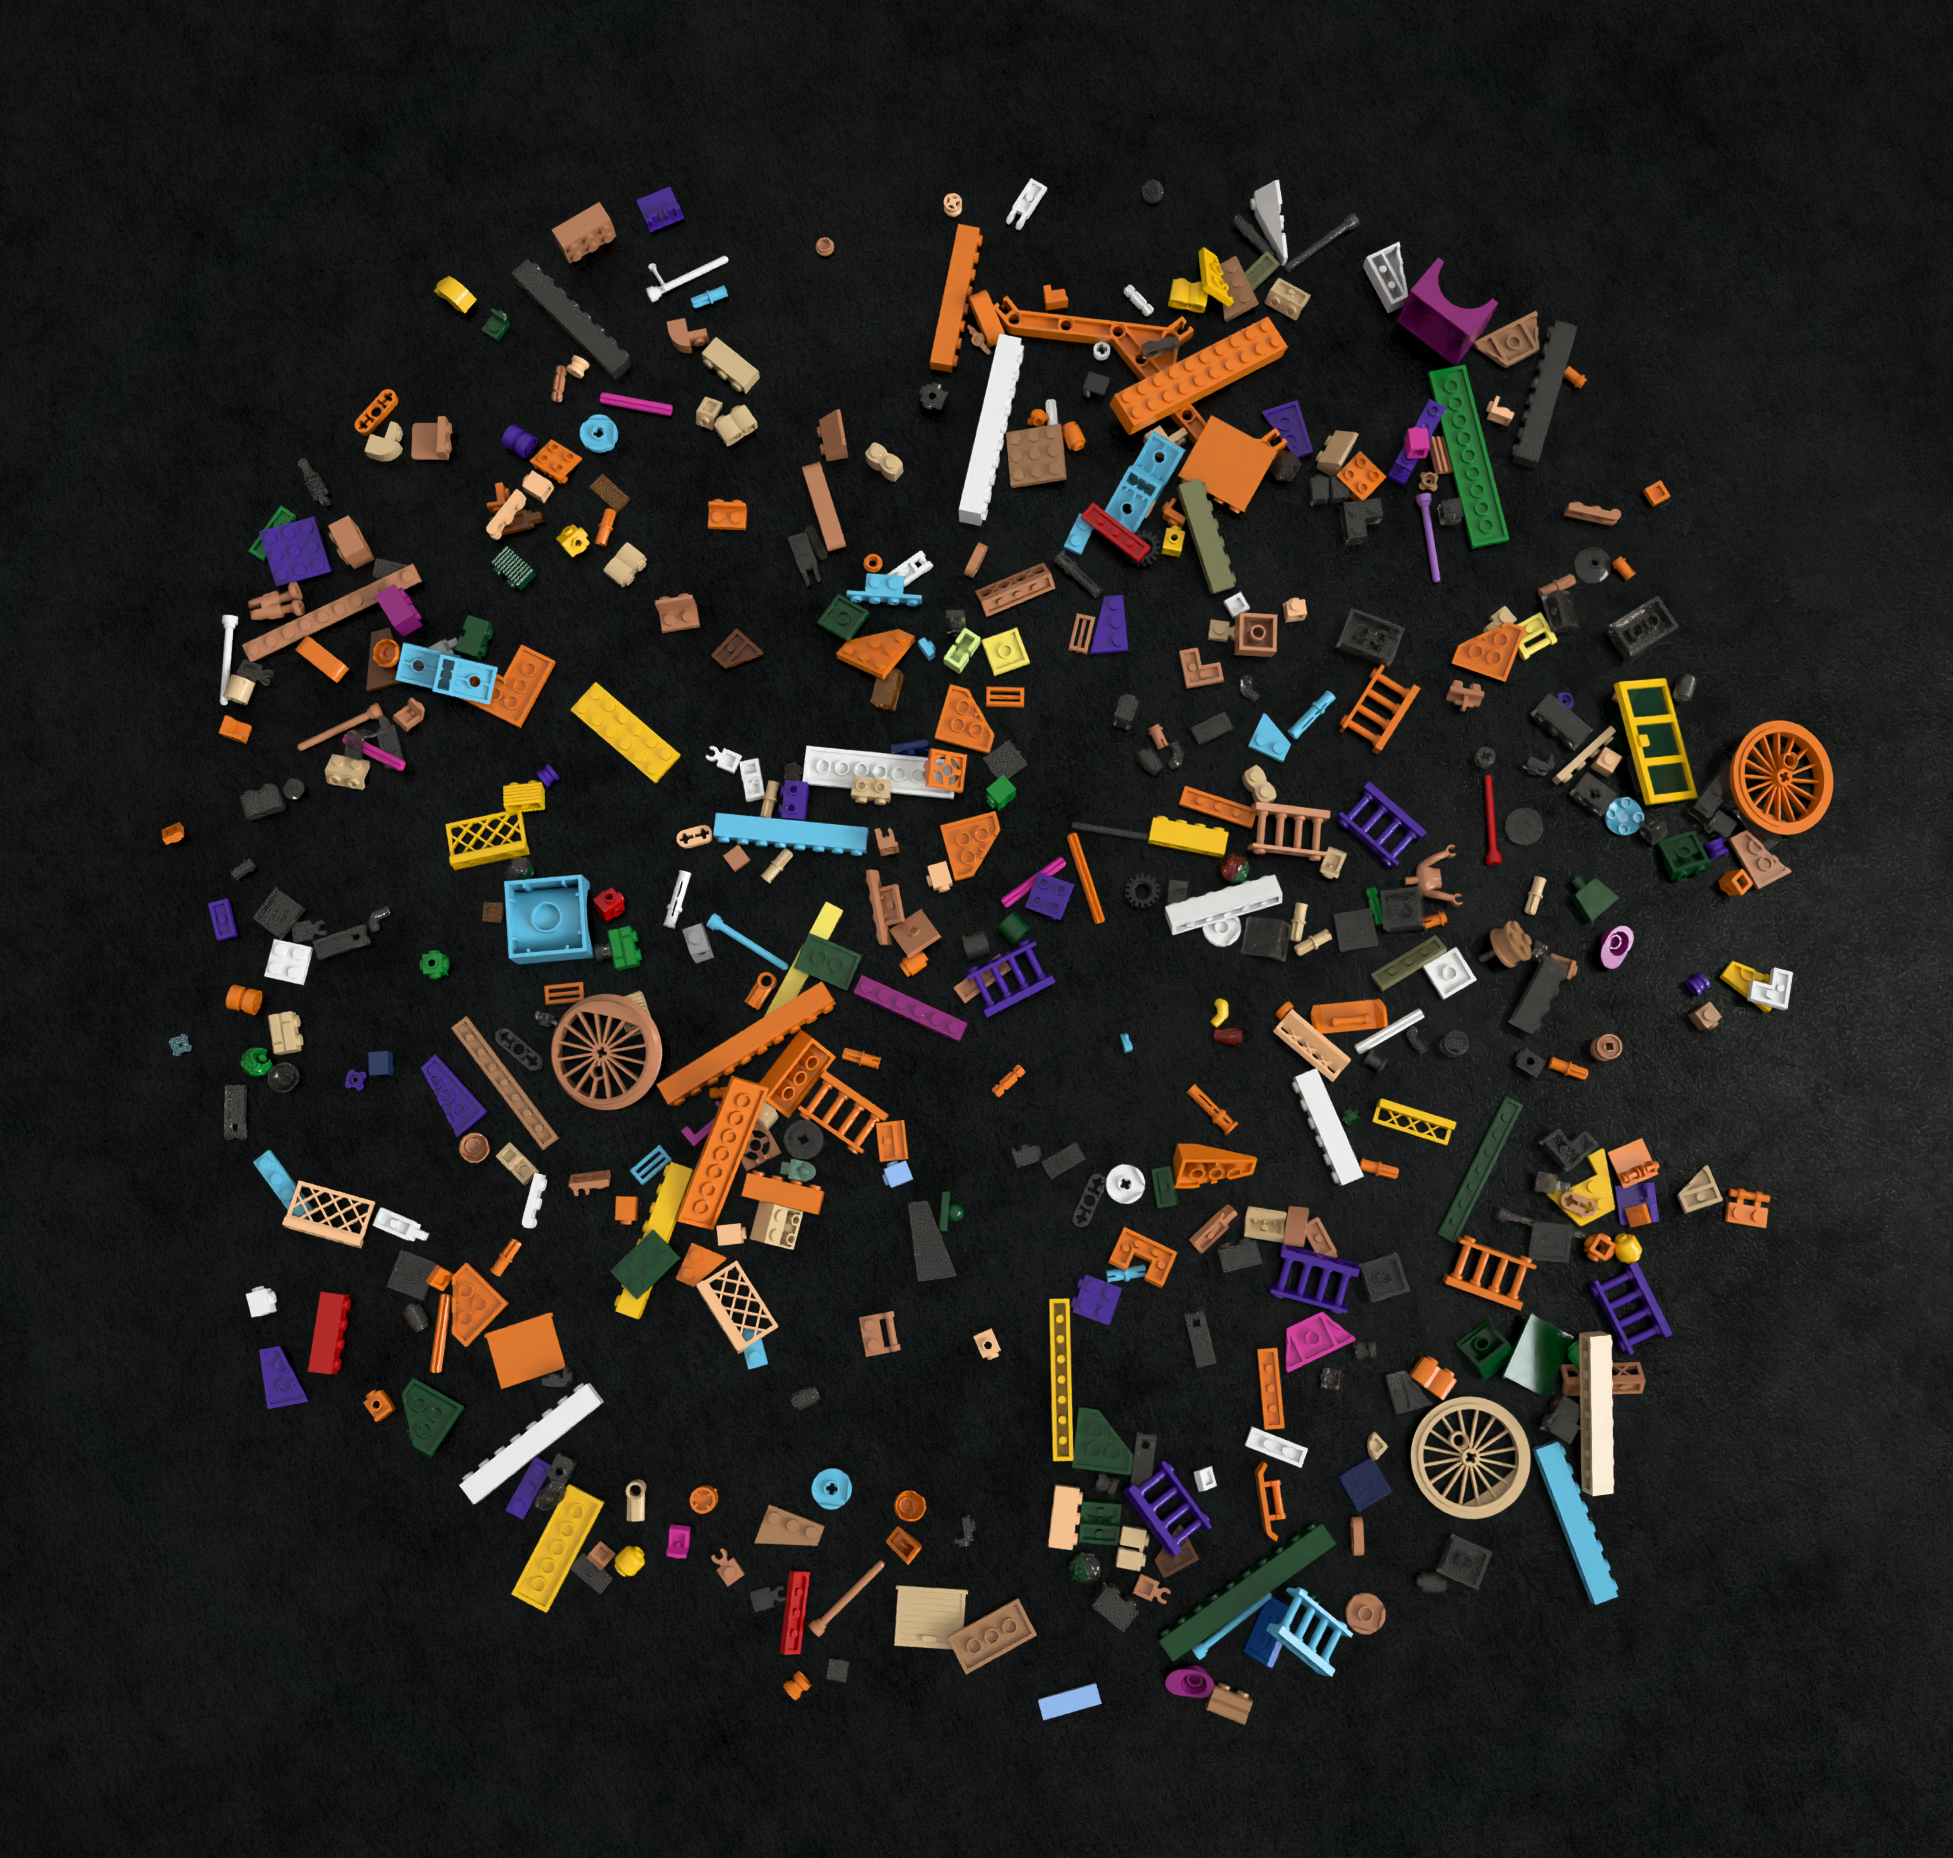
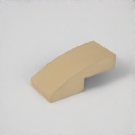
M510 1142L496 1155L503 1165L524 1185L534 1177V1173L539 1172Z

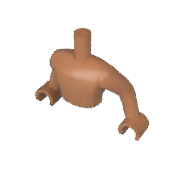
M1449 845L1444 851L1436 853L1418 864L1416 876L1405 877V885L1417 884L1421 895L1451 901L1453 906H1460L1462 902L1457 903L1455 897H1461V894L1451 895L1434 890L1442 886L1440 869L1429 867L1445 857H1454L1456 854L1449 853L1448 849H1453L1455 846Z

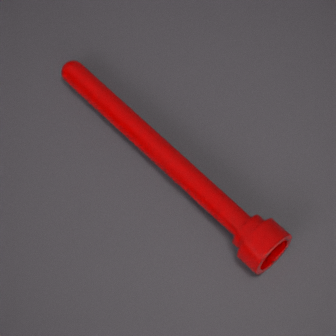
M1487 774L1484 776L1489 843L1486 864L1497 865L1501 864L1502 860L1496 845L1492 777Z

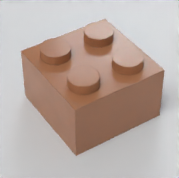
M349 515L328 525L331 530L328 534L333 543H336L338 547L337 552L347 565L350 564L356 569L374 560L359 527Z
M1240 612L1235 618L1234 655L1272 657L1277 652V615Z

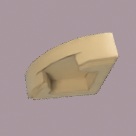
M1373 1432L1368 1438L1367 1448L1370 1457L1375 1461L1388 1446Z

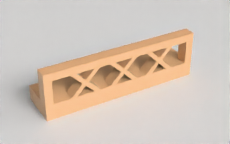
M1292 1009L1273 1031L1332 1082L1351 1061L1346 1054ZM1281 1027L1284 1028V1029L1288 1032V1034H1286V1033L1281 1029ZM1327 1067H1330L1335 1073L1333 1074Z

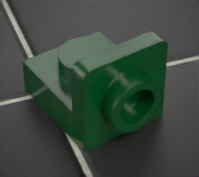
M492 308L490 310L492 316L481 330L484 334L498 342L509 328L510 323L507 319L508 316L503 311H496Z

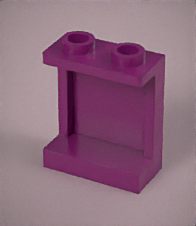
M717 1100L715 1104L718 1108L720 1107L721 1102ZM714 1119L697 1133L688 1126L681 1132L693 1146L699 1148L706 1142Z

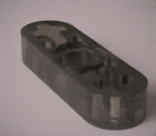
M502 1028L496 1032V1042L526 1068L537 1071L543 1066V1058L511 1030ZM508 1033L507 1037L514 1042L512 1044H509L505 1040L501 1042V1034ZM518 1044L524 1046V1052L521 1055H516L514 1052V1048ZM527 1054L534 1059L537 1057L536 1062L538 1064L537 1066H530L531 1061L527 1058L523 1061L522 1058L526 1057Z
M1094 1174L1089 1178L1072 1218L1073 1223L1077 1227L1087 1226L1093 1216L1106 1186V1179L1101 1174ZM1099 1177L1103 1185L1102 1187H1097L1096 1192H1099L1097 1196L1095 1193L1088 1192L1087 1190L1088 1188L1093 1189L1094 1183L1092 1180H1096ZM1086 1195H1092L1095 1198L1093 1206H1086L1084 1204V1197ZM1082 1205L1085 1209L1091 1210V1213L1086 1212L1085 1218L1087 1221L1079 1224L1076 1216L1082 1214L1083 1210L1079 1209Z

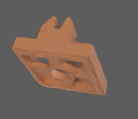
M757 1122L753 1130L761 1131L766 1136L759 1139L751 1133L748 1146H746L741 1159L747 1172L781 1154L770 1130L764 1129ZM753 1140H759L761 1143V1147L757 1151H753L750 1148V1143ZM770 1142L769 1151L764 1155L762 1152L763 1144ZM751 1151L757 1154L758 1159H749L745 1154Z

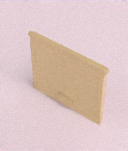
M896 1585L898 1598L894 1646L953 1649L947 1636L964 1627L965 1598L968 1590Z

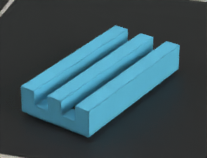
M659 1145L634 1166L630 1172L641 1185H644L669 1164L672 1158ZM660 1151L661 1155H659L654 1161H652L639 1174L636 1172L640 1167H642L647 1161H649L655 1154H657ZM664 1157L666 1158V1160L663 1161L657 1168H655L649 1175H647L644 1179L641 1178L661 1159H663Z

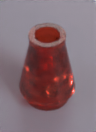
M1234 1027L1215 1030L1214 1041L1237 1046V1044L1242 1045V1029Z

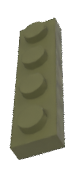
M1434 935L1372 973L1371 977L1378 987L1384 991L1446 953L1447 948Z

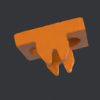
M929 749L928 760L923 765L925 771L922 773L923 777L926 778L925 787L962 793L967 755ZM945 757L944 764L941 766L934 765L937 759ZM951 758L957 763V769H954L951 764ZM944 765H948L951 768L952 772L949 776L944 775L942 772ZM933 771L939 772L943 777L942 784L935 779ZM956 775L955 782L948 785L949 777Z

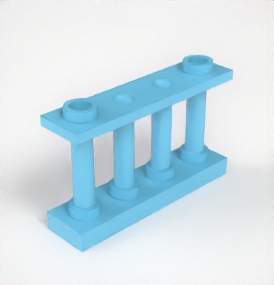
M1300 1587L1296 1589L1287 1588L1286 1591L1294 1599L1282 1623L1278 1625L1269 1623L1266 1631L1318 1674L1332 1677L1335 1669L1329 1665V1658L1340 1635L1352 1637L1353 1633L1347 1629L1345 1623L1336 1620L1307 1596V1591ZM1300 1604H1302L1307 1610L1295 1634L1289 1632V1626ZM1313 1615L1320 1619V1622L1309 1644L1305 1645L1302 1637ZM1326 1626L1333 1630V1633L1322 1655L1318 1656L1315 1649Z

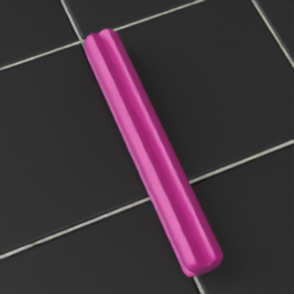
M602 393L600 395V403L667 416H670L673 411V406L609 393Z
M350 734L344 735L342 739L344 744L396 770H404L405 761Z
M1059 857L1039 872L1052 876L1065 867L1066 862L1062 857ZM1038 873L1001 899L1002 904L1007 908L1030 892Z

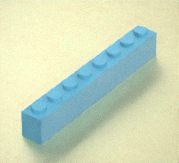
M716 813L713 836L715 839H718V842L729 843V840L737 841V844L748 845V842H753L757 846L766 847L767 844H773L776 848L794 846L796 850L813 848L815 852L832 850V853L843 854V851L851 852V855L862 856V853L867 854L869 830L866 827Z
M1553 1440L1532 1448L1590 1602L1597 1605L1618 1597L1616 1590H1618L1617 1584L1609 1575V1563L1606 1559H1603L1601 1554L1603 1551L1602 1545L1594 1536V1532H1596L1594 1524L1591 1520H1588L1586 1515L1588 1509L1585 1502H1581L1579 1497L1581 1491L1577 1482H1574L1571 1476L1573 1470L1571 1465L1566 1463L1564 1457L1566 1452L1563 1445Z

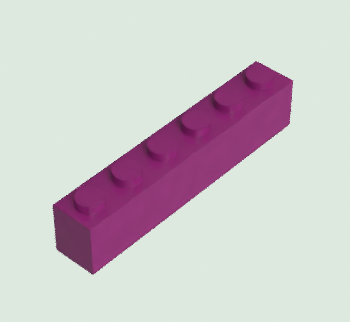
M861 975L854 990V995L960 1043L966 1030V1022Z

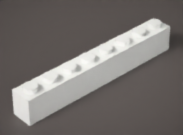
M581 1383L573 1390L575 1394L571 1397L565 1396L558 1402L559 1406L556 1409L552 1410L550 1408L542 1414L543 1419L538 1423L536 1421L532 1422L526 1427L528 1430L522 1436L520 1433L510 1440L512 1444L507 1448L502 1446L494 1453L496 1456L492 1460L487 1458L478 1465L480 1469L477 1472L473 1473L471 1471L462 1478L464 1482L459 1486L473 1504L482 1500L604 1402L590 1383L586 1385Z

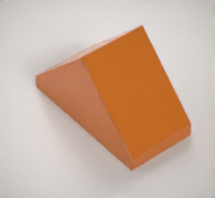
M899 1526L896 1527L885 1541L908 1565L922 1547L919 1542Z

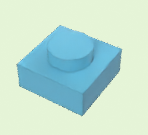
M925 638L919 640L918 646L928 661L935 658L934 651L936 648L931 641L927 642Z

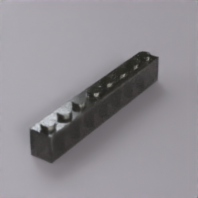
M526 259L511 273L514 281L616 380L631 366L629 354L624 349L620 350L612 337L607 338L601 326L598 324L594 325L591 322L592 318L586 312L582 313L579 310V305L573 299L569 300L566 297L565 291L561 287L557 288L549 275L546 274L544 276L541 273L542 269L537 263H531Z
M1556 320L1553 326L1548 328L1546 337H1549L1548 342L1544 343L1541 351L1544 354L1543 359L1539 360L1536 368L1539 373L1538 376L1534 377L1531 385L1534 390L1533 393L1529 394L1526 404H1529L1528 410L1524 411L1521 421H1524L1523 427L1519 428L1516 438H1519L1518 444L1514 445L1511 455H1514L1512 461L1514 463L1534 468L1539 461L1578 326Z

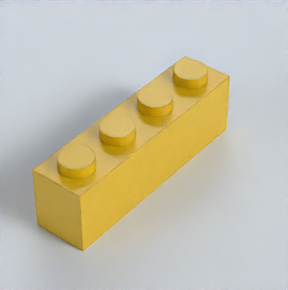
M1157 816V818L1153 817L1148 843L1223 858L1229 832H1224L1225 829L1219 827L1209 829L1203 824L1195 823L1194 825H1189L1184 820H1176L1174 822L1169 821L1167 817Z

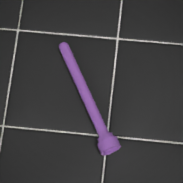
M1423 493L1416 496V502L1419 508L1422 509L1432 579L1434 582H1439L1440 574L1429 511L1432 499L1430 493Z

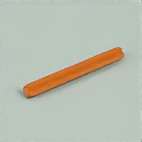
M1076 833L1067 835V840L1095 924L1102 923L1105 919Z

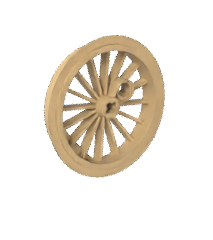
M1459 1397L1443 1402L1425 1416L1413 1438L1411 1465L1419 1488L1432 1504L1456 1517L1479 1519L1503 1511L1520 1495L1530 1471V1449L1522 1427L1506 1409L1487 1399ZM1463 1409H1474L1469 1439L1465 1433L1461 1414ZM1481 1410L1490 1414L1491 1418L1473 1444L1478 1413ZM1457 1411L1461 1431H1453L1444 1416ZM1440 1419L1450 1432L1448 1440L1432 1430L1433 1426ZM1497 1419L1505 1427V1430L1478 1447L1494 1420ZM1429 1432L1459 1453L1425 1446ZM1509 1433L1513 1442L1512 1447L1480 1452ZM1460 1434L1463 1442L1456 1446L1453 1439L1456 1435ZM1424 1449L1458 1457L1424 1463L1423 1452ZM1511 1450L1515 1451L1514 1465L1480 1458V1456ZM1467 1453L1473 1454L1471 1456L1472 1461L1466 1460L1468 1457ZM1457 1461L1431 1480L1428 1479L1425 1471L1426 1466ZM1479 1461L1511 1467L1513 1470L1504 1478H1501ZM1476 1465L1500 1481L1490 1487ZM1459 1466L1443 1493L1439 1494L1432 1483ZM1464 1468L1458 1503L1447 1500L1445 1496ZM1473 1468L1488 1489L1478 1495ZM1469 1469L1475 1498L1462 1504Z

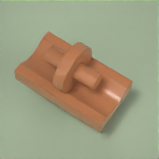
M1454 680L1446 695V701L1461 705L1460 711L1465 712L1466 707L1480 706L1484 692L1481 691L1479 684H1471L1469 689L1463 688L1462 681Z

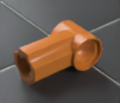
M768 972L761 973L744 1002L759 1010L772 989L776 987V977ZM770 976L772 983L770 986L765 987L762 981L765 977Z

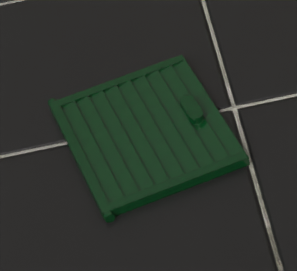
M1530 1312L1503 1370L1502 1378L1505 1379L1507 1377L1547 1398L1573 1336L1534 1316V1313Z

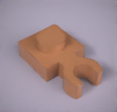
M721 1548L720 1551L723 1554L721 1559H718L715 1554L711 1557L715 1563L720 1564L721 1567L717 1569V1572L726 1585L729 1586L745 1573L734 1557L730 1560L727 1559V1551Z
M1140 1573L1133 1593L1150 1601L1155 1596L1160 1603L1166 1604L1167 1601L1161 1598V1593L1167 1592L1170 1594L1171 1591L1166 1587L1158 1588L1159 1581Z

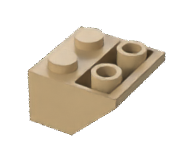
M760 1201L750 1239L794 1250L803 1212Z

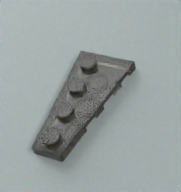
M928 1201L908 1203L918 1281L957 1276Z

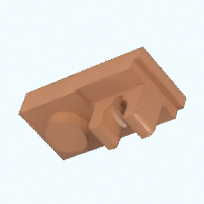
M610 1170L572 1174L569 1187L572 1188L575 1196H578L579 1189H584L585 1194L588 1195L590 1188H605L610 1184Z

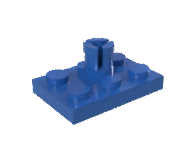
M1274 1597L1266 1602L1260 1611L1244 1649V1652L1273 1668L1283 1644L1267 1632L1266 1629L1269 1623L1277 1625L1282 1623L1289 1606Z

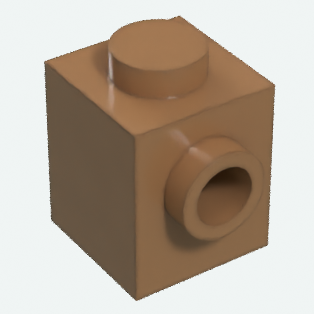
M1711 1002L1702 1004L1688 1015L1700 1031L1707 1028L1709 1030L1713 1029L1719 1024L1717 1021L1722 1018Z

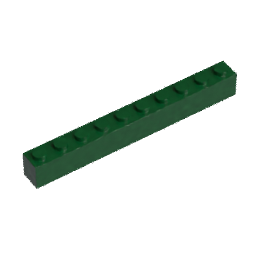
M1321 1522L1309 1524L1306 1527L1307 1531L1301 1535L1299 1533L1290 1538L1288 1545L1285 1547L1281 1545L1273 1551L1274 1555L1269 1558L1267 1556L1257 1562L1258 1566L1253 1570L1249 1568L1241 1574L1242 1578L1238 1581H1230L1225 1585L1226 1589L1224 1591L1212 1594L1206 1604H1198L1192 1609V1614L1187 1617L1186 1615L1180 1617L1176 1621V1625L1171 1629L1167 1627L1159 1633L1160 1637H1158V1640L1171 1660L1174 1662L1336 1545Z

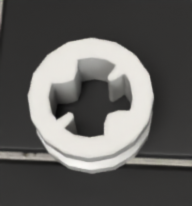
M1102 341L1096 343L1093 351L1094 357L1099 361L1106 360L1110 355V346ZM1099 348H1103L1104 354L1099 352Z

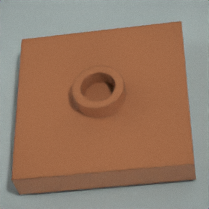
M921 909L905 919V922L899 923L889 930L908 958H911L941 938L938 931Z

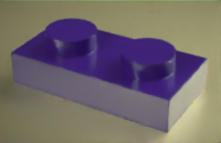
M226 898L208 903L216 939L222 941L238 936L229 899Z

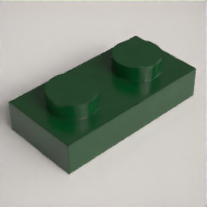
M1172 1166L1151 1169L1157 1208L1178 1205Z

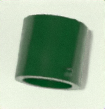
M1014 912L997 928V931L1012 946L1019 942L1030 930V927Z

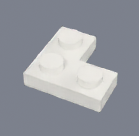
M1774 967L1771 969L1769 985L1754 980L1750 982L1747 1000L1781 1010L1788 1009L1793 972Z

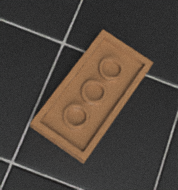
M1016 1598L947 1636L965 1674H968L1035 1637L1037 1634L1019 1599Z

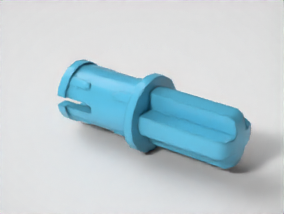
M723 285L711 291L706 290V293L691 298V302L696 309L728 297V294Z

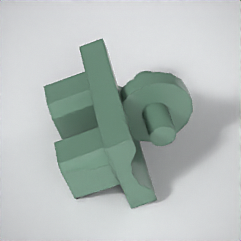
M791 1159V1163L782 1162L780 1174L789 1175L788 1179L803 1182L811 1180L816 1173V1169L812 1164Z

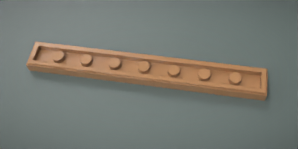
M466 1016L451 1027L542 1150L559 1139L471 1020Z

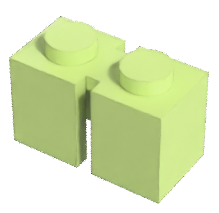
M964 627L956 639L955 645H952L945 655L944 664L960 674L968 663L969 656L972 657L980 645V637Z

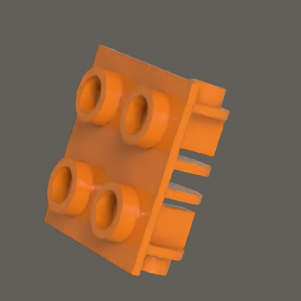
M551 439L530 462L534 465L535 469L541 470L545 475L548 474L550 478L553 477L557 480L558 483L564 484L568 479L566 475L582 458Z
M1361 451L1336 475L1351 490V499L1354 501L1360 499L1362 502L1386 478Z
M1642 1138L1608 1152V1156L1623 1189L1658 1175L1657 1169L1659 1164L1657 1161H1652Z

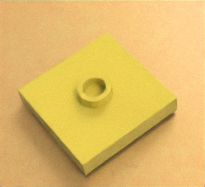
M1017 628L981 640L994 676L1030 664Z

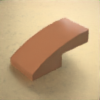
M1289 1206L1284 1245L1304 1247L1309 1208Z

